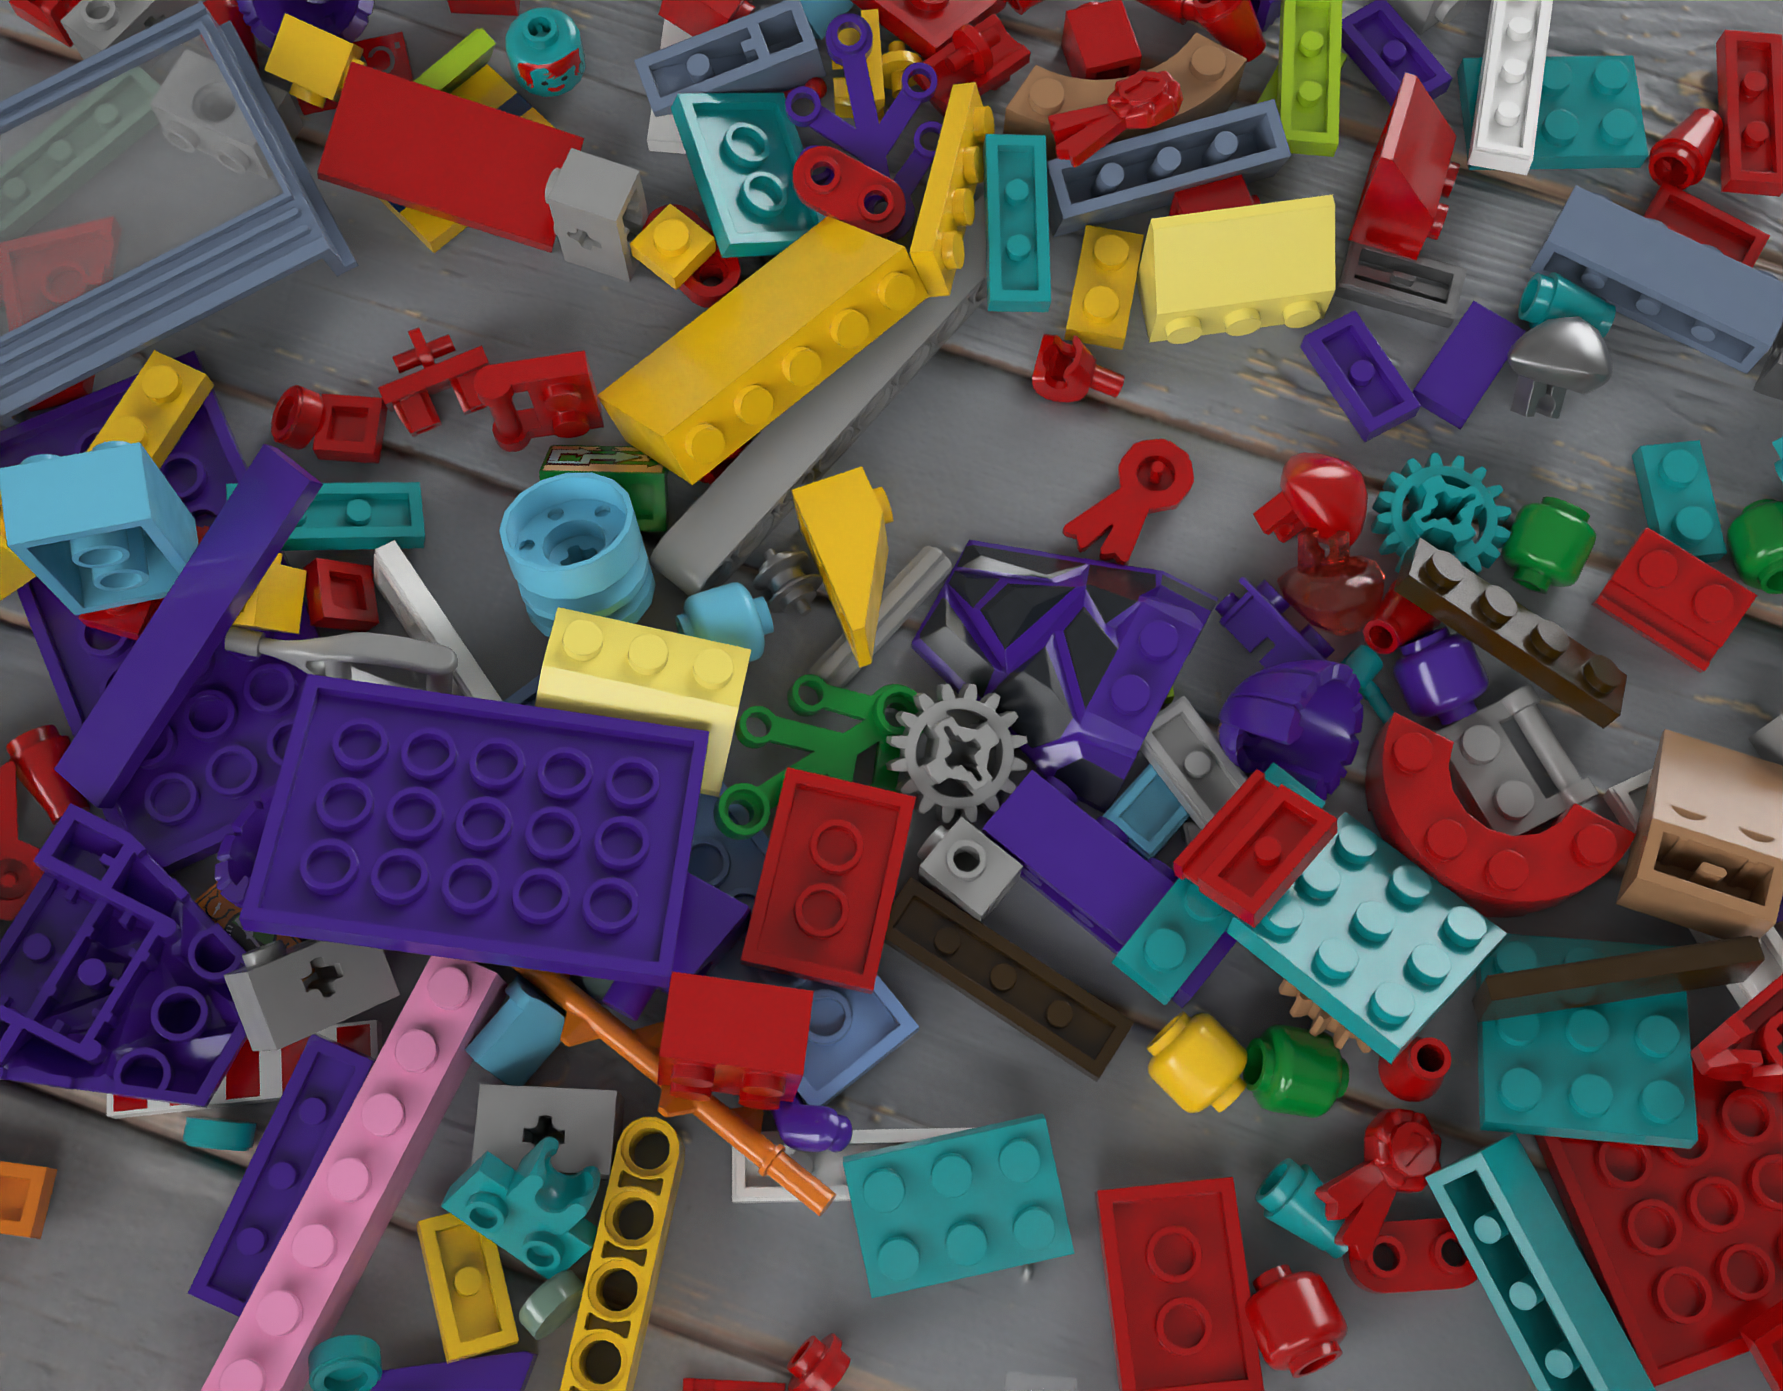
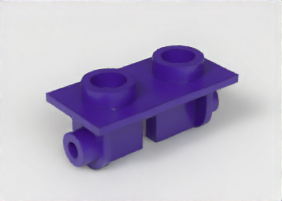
M1242 576L1238 581L1248 592L1240 599L1231 592L1215 608L1222 616L1219 623L1250 653L1267 638L1275 644L1259 661L1264 668L1292 661H1329L1327 658L1335 651L1309 623L1299 631L1283 615L1291 605L1265 579L1255 586L1251 581Z

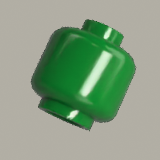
M1548 496L1543 497L1541 503H1531L1522 506L1510 529V537L1502 545L1501 549L1502 559L1515 570L1511 579L1520 586L1541 594H1547L1550 585L1556 587L1574 585L1596 541L1595 530L1588 524L1590 515L1572 503Z
M1762 499L1746 506L1742 513L1734 519L1728 527L1726 543L1736 571L1744 584L1768 594H1782L1783 501Z
M1273 1024L1263 1031L1259 1038L1255 1037L1250 1041L1246 1048L1248 1060L1242 1074L1243 1080L1247 1083L1246 1088L1252 1091L1253 1097L1261 1108L1277 1113L1318 1118L1330 1110L1336 1098L1344 1095L1349 1083V1066L1347 1061L1342 1058L1340 1049L1335 1047L1333 1038L1329 1033L1322 1032L1317 1036H1313L1309 1033L1310 1029Z

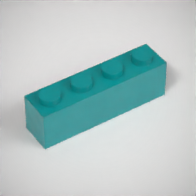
M1516 1133L1471 1152L1425 1177L1538 1391H1656Z

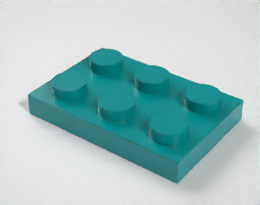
M1634 55L1546 57L1534 155L1530 169L1641 168L1649 154ZM1483 57L1463 58L1457 70L1467 160ZM1468 165L1469 170H1495Z
M678 93L671 106L681 141L722 258L778 255L826 218V216L803 204L795 192L793 169L804 148L796 126L787 117L784 93Z
M1043 1113L843 1157V1167L871 1298L1075 1254L1047 1122Z

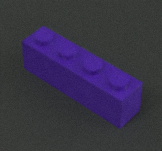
M1031 770L984 825L981 833L1023 865L1020 874L1023 880L1117 955L1179 878L1162 861L1153 857L1146 861L1128 847L1129 838L1112 821L1102 816L1095 820L1076 805L1078 802L1077 796L1062 781L1053 776L1043 779ZM1225 930L1171 1000L1183 1008L1237 940Z

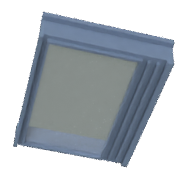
M202 1L0 102L1 430L28 420L24 410L320 259L327 263L337 277L359 266L231 21H228L219 26Z

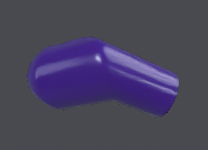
M798 1092L793 1102L781 1101L779 1109L770 1110L782 1142L794 1150L805 1152L828 1150L836 1153L844 1150L852 1139V1124L846 1116L838 1114L835 1109L830 1107L804 1105Z

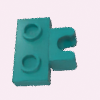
M553 1137L542 1139L521 1159L517 1170H514L499 1158L486 1151L449 1187L441 1205L442 1208L459 1218L472 1229L478 1231L547 1279L570 1268L592 1248L598 1227L585 1219L584 1216L595 1199L601 1181L600 1170L594 1166H587L575 1175L562 1174L553 1168L551 1157L557 1153L559 1148V1142Z

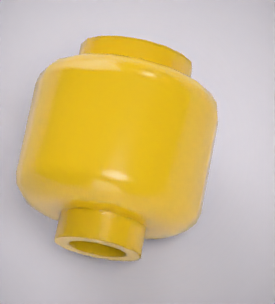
M1182 1011L1165 1025L1146 1047L1153 1055L1148 1063V1074L1188 1113L1200 1112L1210 1105L1220 1113L1230 1106L1247 1086V1083L1240 1077L1248 1060L1247 1051L1210 1014L1199 1013L1189 1017Z

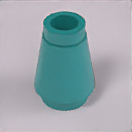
M1551 272L1548 276L1540 273L1533 275L1524 289L1518 308L1519 319L1528 321L1531 329L1548 319L1580 317L1598 329L1602 338L1609 332L1616 314L1615 305L1605 302L1602 298L1556 272Z
M1291 1158L1283 1160L1266 1176L1256 1192L1255 1200L1265 1208L1264 1217L1318 1249L1326 1251L1332 1258L1337 1259L1349 1250L1348 1246L1335 1244L1334 1238L1345 1219H1326L1325 1203L1315 1194L1316 1189L1324 1183L1308 1164L1299 1166Z

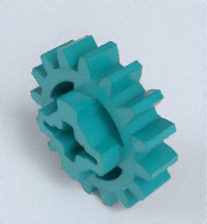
M1431 453L1424 468H1422L1418 461L1411 458L1407 460L1401 470V474L1394 471L1391 472L1382 486L1384 491L1379 492L1373 503L1372 509L1380 514L1377 515L1372 523L1371 532L1387 535L1378 551L1380 555H1389L1395 552L1400 557L1395 567V571L1398 574L1405 552L1419 538H1422L1438 550L1451 553L1464 567L1476 575L1481 572L1482 567L1489 569L1501 554L1498 549H1501L1502 545L1510 537L1511 532L1501 525L1506 522L1512 512L1510 507L1495 505V501L1504 490L1501 485H1493L1486 488L1481 481L1485 477L1487 469L1481 466L1472 474L1463 471L1465 465L1463 456L1458 455L1451 466H1443L1440 455L1438 453ZM1408 497L1410 502L1406 508L1411 517L1403 522L1402 506L1404 499ZM1478 519L1479 534L1475 544L1472 539L1476 535V531L1472 527L1471 522Z

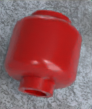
M1284 1264L1264 1272L1252 1282L1256 1293L1246 1302L1245 1312L1258 1348L1270 1368L1274 1370H1289L1293 1378H1300L1328 1366L1343 1354L1339 1344L1347 1335V1323L1320 1274L1313 1271L1293 1273L1290 1266Z

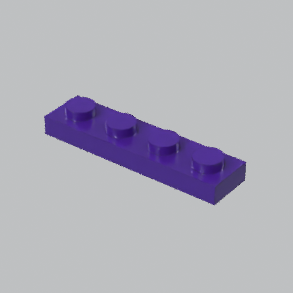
M315 1033L310 1036L191 1284L188 1294L240 1317L376 1059L321 1034Z

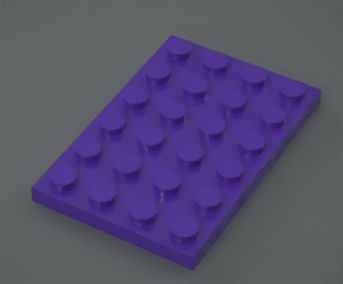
M307 674L239 919L242 928L246 931L669 988L708 748L709 731Z

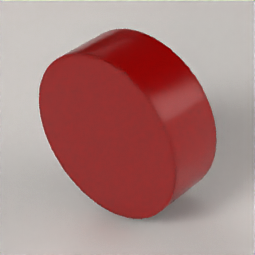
M294 385L282 394L275 407L271 421V433L275 442L296 450H301L309 444L318 429L323 411V400L319 393L299 385Z

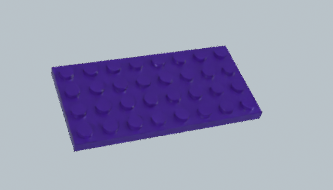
M194 350L174 358L207 374L202 361ZM138 374L0 431V468L20 465L24 459L34 455L52 454L63 457L86 452ZM213 388L159 469L194 517L196 526L202 528L204 525L211 527L225 505L226 484H238L248 469ZM280 551L279 553H282L281 565L291 567L285 552ZM36 576L16 591L72 734L75 737L131 651L136 640L87 627L78 619L79 615H74ZM304 597L299 634L255 630L264 632L266 638L277 640L322 638L318 628L310 625L308 605ZM226 635L112 809L102 808L106 821L131 833L168 875L218 853L225 835L235 833L232 824L241 811L252 800L261 801L260 794L277 783L307 673L298 667L272 656L261 654L258 658L225 650Z

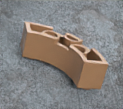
M1195 33L1178 53L1160 65L1147 70L1148 72L1157 73L1159 71H1167L1180 84L1183 102L1176 116L1147 129L1127 128L1108 144L1226 112L1236 99L1247 59ZM1035 65L1006 107L1003 134L1046 135L1047 161L1057 159L1055 139L1050 130L1048 117L1054 114L1107 104V98L1115 90V83L1128 77L1109 80L1079 79L1054 73Z

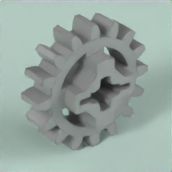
M950 684L937 685L936 689L937 701L933 702L925 693H917L913 696L918 712L914 715L898 711L895 718L905 727L903 735L887 736L886 743L900 748V757L887 762L886 768L892 771H903L905 778L897 785L895 790L897 793L906 795L916 791L918 796L915 800L914 810L918 813L925 814L936 804L938 821L950 823L955 809H958L960 816L969 823L976 822L977 819L976 806L981 805L988 812L995 813L1000 808L995 795L999 791L1012 794L1017 788L1008 777L1011 770L1022 771L1027 769L1028 763L1014 758V748L1028 743L1027 737L1011 735L1008 727L1018 718L1015 711H1007L1000 714L995 712L1000 700L998 694L988 693L980 701H976V685L963 684L958 698H955ZM953 709L965 710L978 716L981 720L978 723H972L968 727L958 726L952 716H948L946 711ZM923 730L927 737L924 757L917 761V742ZM949 740L966 742L968 748L961 753L962 760L965 763L963 766L946 763L945 758L952 752L951 746L948 743ZM996 746L995 764L990 774L986 769L990 749ZM947 778L955 779L959 787L964 789L967 794L946 796L937 792L931 786L936 783L940 784Z

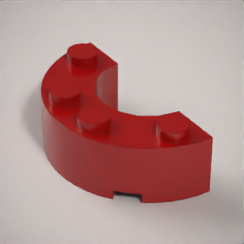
M1396 712L1392 714L1376 734L1367 761L1365 794L1368 812L1372 811L1382 839L1485 917H1523L1529 913L1560 905L1608 873L1620 861L1636 836V833L1576 803L1554 819L1545 831L1539 834L1512 836L1488 829L1466 812L1453 791L1449 771V761L1454 745L1453 741Z

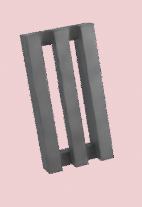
M1351 241L1347 249L1346 260L1342 267L1341 278L1336 288L1335 297L1450 328L1455 319L1467 268L1421 255L1418 256L1417 260H1413ZM1360 260L1363 262L1385 267L1395 271H1393L1392 274L1387 273L1384 271L1359 265L1358 261ZM1414 276L1449 285V289L1415 281L1416 278Z

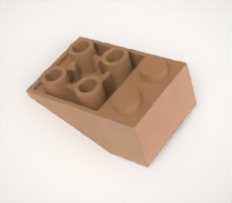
M1664 729L1616 904L1720 939L1752 935V937H1758L1759 940L1776 924L1783 896V766Z

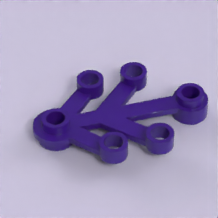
M841 14L834 18L827 27L826 49L830 58L835 63L843 66L855 127L823 107L817 92L805 86L797 87L788 94L785 101L786 114L794 125L810 127L863 164L890 178L886 157L921 103L929 101L934 96L937 88V75L934 69L926 63L918 62L909 65L902 75L901 91L879 123L866 62L873 46L872 29L869 23L857 14ZM845 28H853L859 32L861 37L856 44L848 46L840 42L838 39L839 33ZM916 74H922L929 79L930 87L924 92H915L908 85L909 79ZM800 98H807L814 103L815 108L811 114L799 116L792 110L794 102ZM928 121L917 128L913 141L914 151L893 179L904 193L906 209L901 226L895 233L886 237L885 239L892 242L900 240L910 231L913 225L915 207L911 195L933 163L936 150L929 151L923 148L920 139L928 132H934L940 136L942 124L939 122ZM811 145L802 150L799 157L808 149L819 145ZM826 167L824 172L818 175L812 174L811 178L818 185H828L834 179V173ZM873 195L867 198L864 206L868 212L875 214V207L879 203L886 202V200L881 196Z

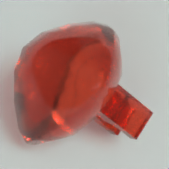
M1307 527L1298 534V566L1290 568L1277 580L1284 598L1300 616L1318 630L1336 636L1362 631L1365 625L1373 618L1384 594L1385 578L1382 569L1375 561L1365 556H1350L1348 531L1339 530L1328 538L1330 551L1325 557V550L1320 547L1317 539L1318 528Z

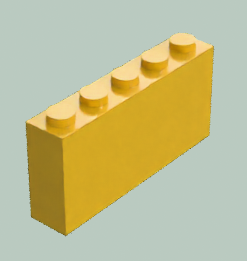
M827 216L600 392L597 397L627 443L693 485L927 299L929 295L905 246Z

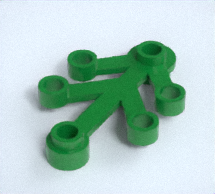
M806 674L800 676L791 685L787 693L788 705L794 713L799 716L810 717L824 709L862 722L841 733L775 716L771 710L764 706H752L746 709L736 721L735 734L741 744L752 749H758L768 743H773L809 752V755L791 765L790 768L850 782L853 781L857 755L877 743L872 784L869 786L896 792L895 788L897 787L899 771L887 770L886 763L900 757V748L886 743V738L891 735H903L905 727L890 725L885 718V709L893 708L897 711H904L915 715L918 709L915 706L913 696L917 692L901 684H888L880 687L871 696L828 685L821 677L814 674ZM808 686L812 688L818 696L817 704L808 705L804 703L799 696V687ZM747 719H760L766 726V735L763 737L752 735L746 727ZM786 769L757 787L750 783H738L726 789L714 805L713 816L717 828L725 836L735 840H745L756 835L767 824L770 818V810L778 806ZM739 804L745 807L749 814L748 824H735L729 817V806Z

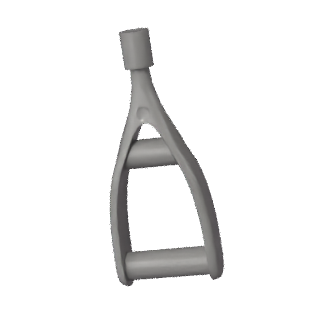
M231 625L225 638V650L258 658L261 654L272 656L298 667L307 674L418 689L351 666V662L388 666L426 674L425 691L452 694L453 672L458 666L457 655L449 647L387 634L354 632L306 640H277L266 638L264 632Z

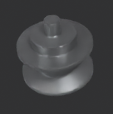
M773 548L769 549L764 553L767 561L759 568V573L753 581V587L758 591L771 590L773 597L767 604L770 613L784 612L789 614L798 611L801 616L809 614L812 611L809 603L816 597V591L823 581L822 577L819 574L805 575L802 571V568L808 561L806 552L795 551L791 553L790 551H783L777 554Z

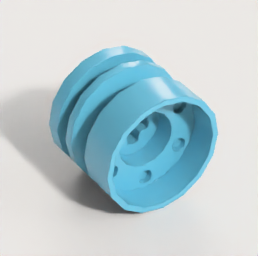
M564 473L543 479L521 492L505 510L499 529L503 548L514 578L518 582L520 594L525 602L530 621L545 636L550 637L558 607L635 624L652 604L656 583L642 541L629 493L615 480L595 473Z

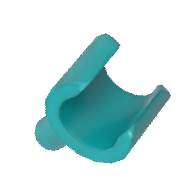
M1360 645L1356 650H1352L1341 663L1348 665L1353 670L1352 673L1356 674L1361 686L1358 693L1362 694L1363 698L1369 702L1382 723L1385 724L1394 713V710L1381 693V689L1372 681L1384 667L1383 661L1371 648L1366 645Z

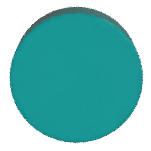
M186 1116L182 1141L186 1142L185 1145L193 1147L249 1151V1148H253L257 1123L223 1118Z
M342 1335L321 1342L314 1347L308 1358L310 1387L313 1391L371 1390L382 1377L380 1346L373 1339L361 1335Z

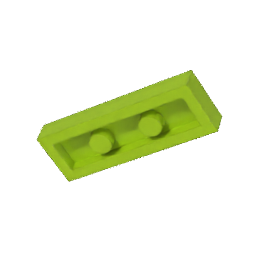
M1281 0L1277 109L1290 152L1293 154L1334 157L1339 144L1343 0Z

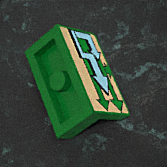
M552 445L549 447L539 470L540 481L564 473H595L613 479L629 493L640 531H667L669 524L667 480L669 470L633 446Z

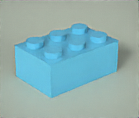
M108 441L96 445L89 452L63 457L52 454L34 455L24 459L20 465L0 468V492L7 546L74 615L165 598L199 545L194 517L140 442L131 444L124 441Z

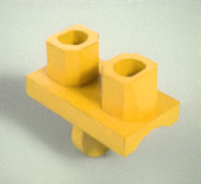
M878 9L861 10V17L869 23L873 33L872 51L866 62L880 123L884 117V88L892 89V97L895 99L901 91L902 75L905 69L913 63H922L923 61L916 53L906 51L905 43L902 41L889 43V52L882 55ZM845 28L838 35L840 42L848 46L856 44L861 37L859 32L853 28ZM831 59L832 70L843 69V66ZM913 76L908 81L909 87L917 85L913 80ZM845 77L833 78L835 115L840 118H853Z

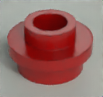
M834 1333L827 1335L821 1341L814 1335L809 1337L797 1349L787 1365V1370L793 1374L788 1384V1390L832 1391L845 1374L851 1358L841 1350L842 1340Z

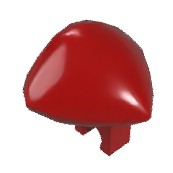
M1303 452L1291 456L1283 467L1280 482L1282 491L1253 513L1263 533L1270 535L1274 531L1276 537L1282 543L1287 542L1307 527L1319 543L1347 548L1351 547L1362 533L1367 514L1368 493L1362 473L1349 461L1320 453Z

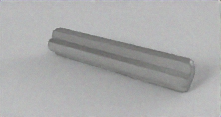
M924 547L882 591L873 656L951 573L953 567L951 561L937 547ZM845 633L835 641L809 671V674L821 677L826 684L844 688L862 669L857 664Z

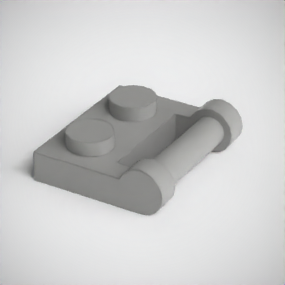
M1531 684L1521 687L1501 700L1435 732L1454 742L1449 761L1450 776L1475 819L1488 829L1512 836L1525 835L1556 819L1574 803L1581 806L1599 795L1589 777L1582 780L1538 709L1537 705L1541 702V699ZM1513 718L1515 719L1559 793L1547 799L1545 798L1501 724Z

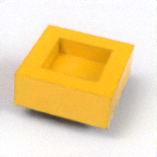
M671 203L629 243L632 256L675 290L716 251L715 238Z

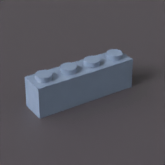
M1275 99L1105 145L1075 168L1071 165L1070 160L1057 158L1047 161L1048 216L1053 238L1085 229L1086 225L1097 226L1169 206L1172 203L1174 192L1241 174L1246 184L1275 176L1291 157Z
M1577 185L1558 214L1529 269L1534 273L1546 276L1551 272H1556L1602 298L1605 302L1615 305L1616 312L1745 374H1748L1771 348L1783 323V282L1779 281L1773 274L1753 269L1724 255L1719 249L1711 245L1700 244L1668 229L1665 224L1658 220L1645 218L1613 203L1605 195L1587 191Z

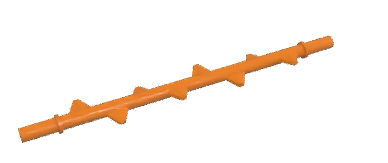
M512 967L567 1012L560 1038L562 1043L571 1047L601 1039L661 1088L657 1111L662 1116L668 1118L692 1113L758 1166V1173L761 1176L769 1175L819 1217L828 1209L837 1194L785 1153V1146L781 1143L776 1146L761 1134L764 1115L762 1109L745 1106L730 1109L713 1094H711V1099L707 1101L681 1099L669 1094L670 1086L657 1084L663 1021L632 1030L569 979L570 974Z

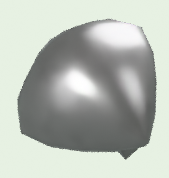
M1580 317L1548 319L1524 333L1511 346L1508 352V362L1513 371L1519 374L1510 411L1525 417H1534L1536 412L1549 418L1559 419L1567 389L1585 394L1598 389L1608 382L1612 375V360L1599 330Z

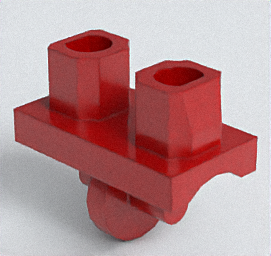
M992 14L975 27L964 24L957 28L952 35L953 42L922 62L930 65L936 72L937 88L934 96L929 101L945 117L953 85L976 82L980 96L989 90L995 91L1010 81L1012 74L1030 63L1031 52L1025 45L1015 41L1006 31L1001 20L995 14ZM922 74L913 76V80L923 91L930 87V81L926 76Z
M417 327L408 331L415 348L395 355L392 358L399 373L423 365L424 369L378 387L389 411H396L397 416L412 437H415L442 425L430 398L434 394L453 387L464 415L489 407L478 399L473 381L476 373L482 367L490 364L482 345L435 364V359L456 351L450 335L447 334L426 343L420 328Z

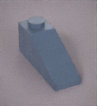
M800 0L779 2L634 60L655 117L672 114L671 106L678 93H779L802 86L811 78L827 76L817 43Z

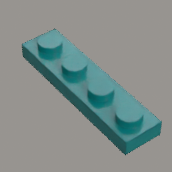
M1274 762L1266 770L1265 779L1275 786L1279 787L1282 784L1321 809L1326 804V802ZM1179 878L1111 963L1165 1006L1227 929L1234 914L1199 892V886L1187 878L1184 880Z

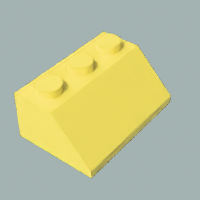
M1333 194L1152 218L1136 278L1149 343L1168 340L1172 344H1184L1192 342L1202 335L1224 332L1231 336H1243L1261 327L1285 324L1289 328H1301L1311 325L1319 319H1323L1336 290L1335 202Z
M558 607L542 664L535 706L709 731L700 793L719 797L751 649Z

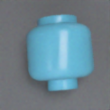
M732 582L689 596L684 602V614L675 616L679 634L751 649L749 662L757 660L763 655L765 648L764 635L774 632L772 617L764 597L761 596L753 599L745 586L738 582Z

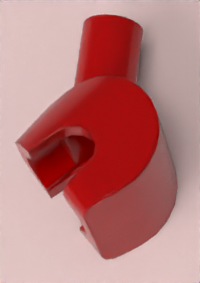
M1043 335L1032 375V385L1036 393L1045 399L1066 403L1081 400L1088 393L1089 388L1114 398L1118 396L1124 384V375L1097 365V359L1077 336L1074 335L1073 345L1064 342L1058 335Z

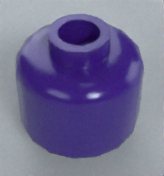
M1444 626L1399 646L1402 656L1395 661L1392 670L1413 715L1421 718L1437 715L1441 725H1447L1463 719L1478 710L1474 699L1481 696L1488 688L1489 678L1470 640L1459 633L1450 634L1447 626Z

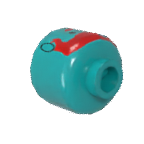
M549 7L533 8L521 13L510 24L505 37L506 52L512 73L522 88L530 94L541 97H553L571 91L581 81L586 68L585 53L580 31L571 17L561 10Z

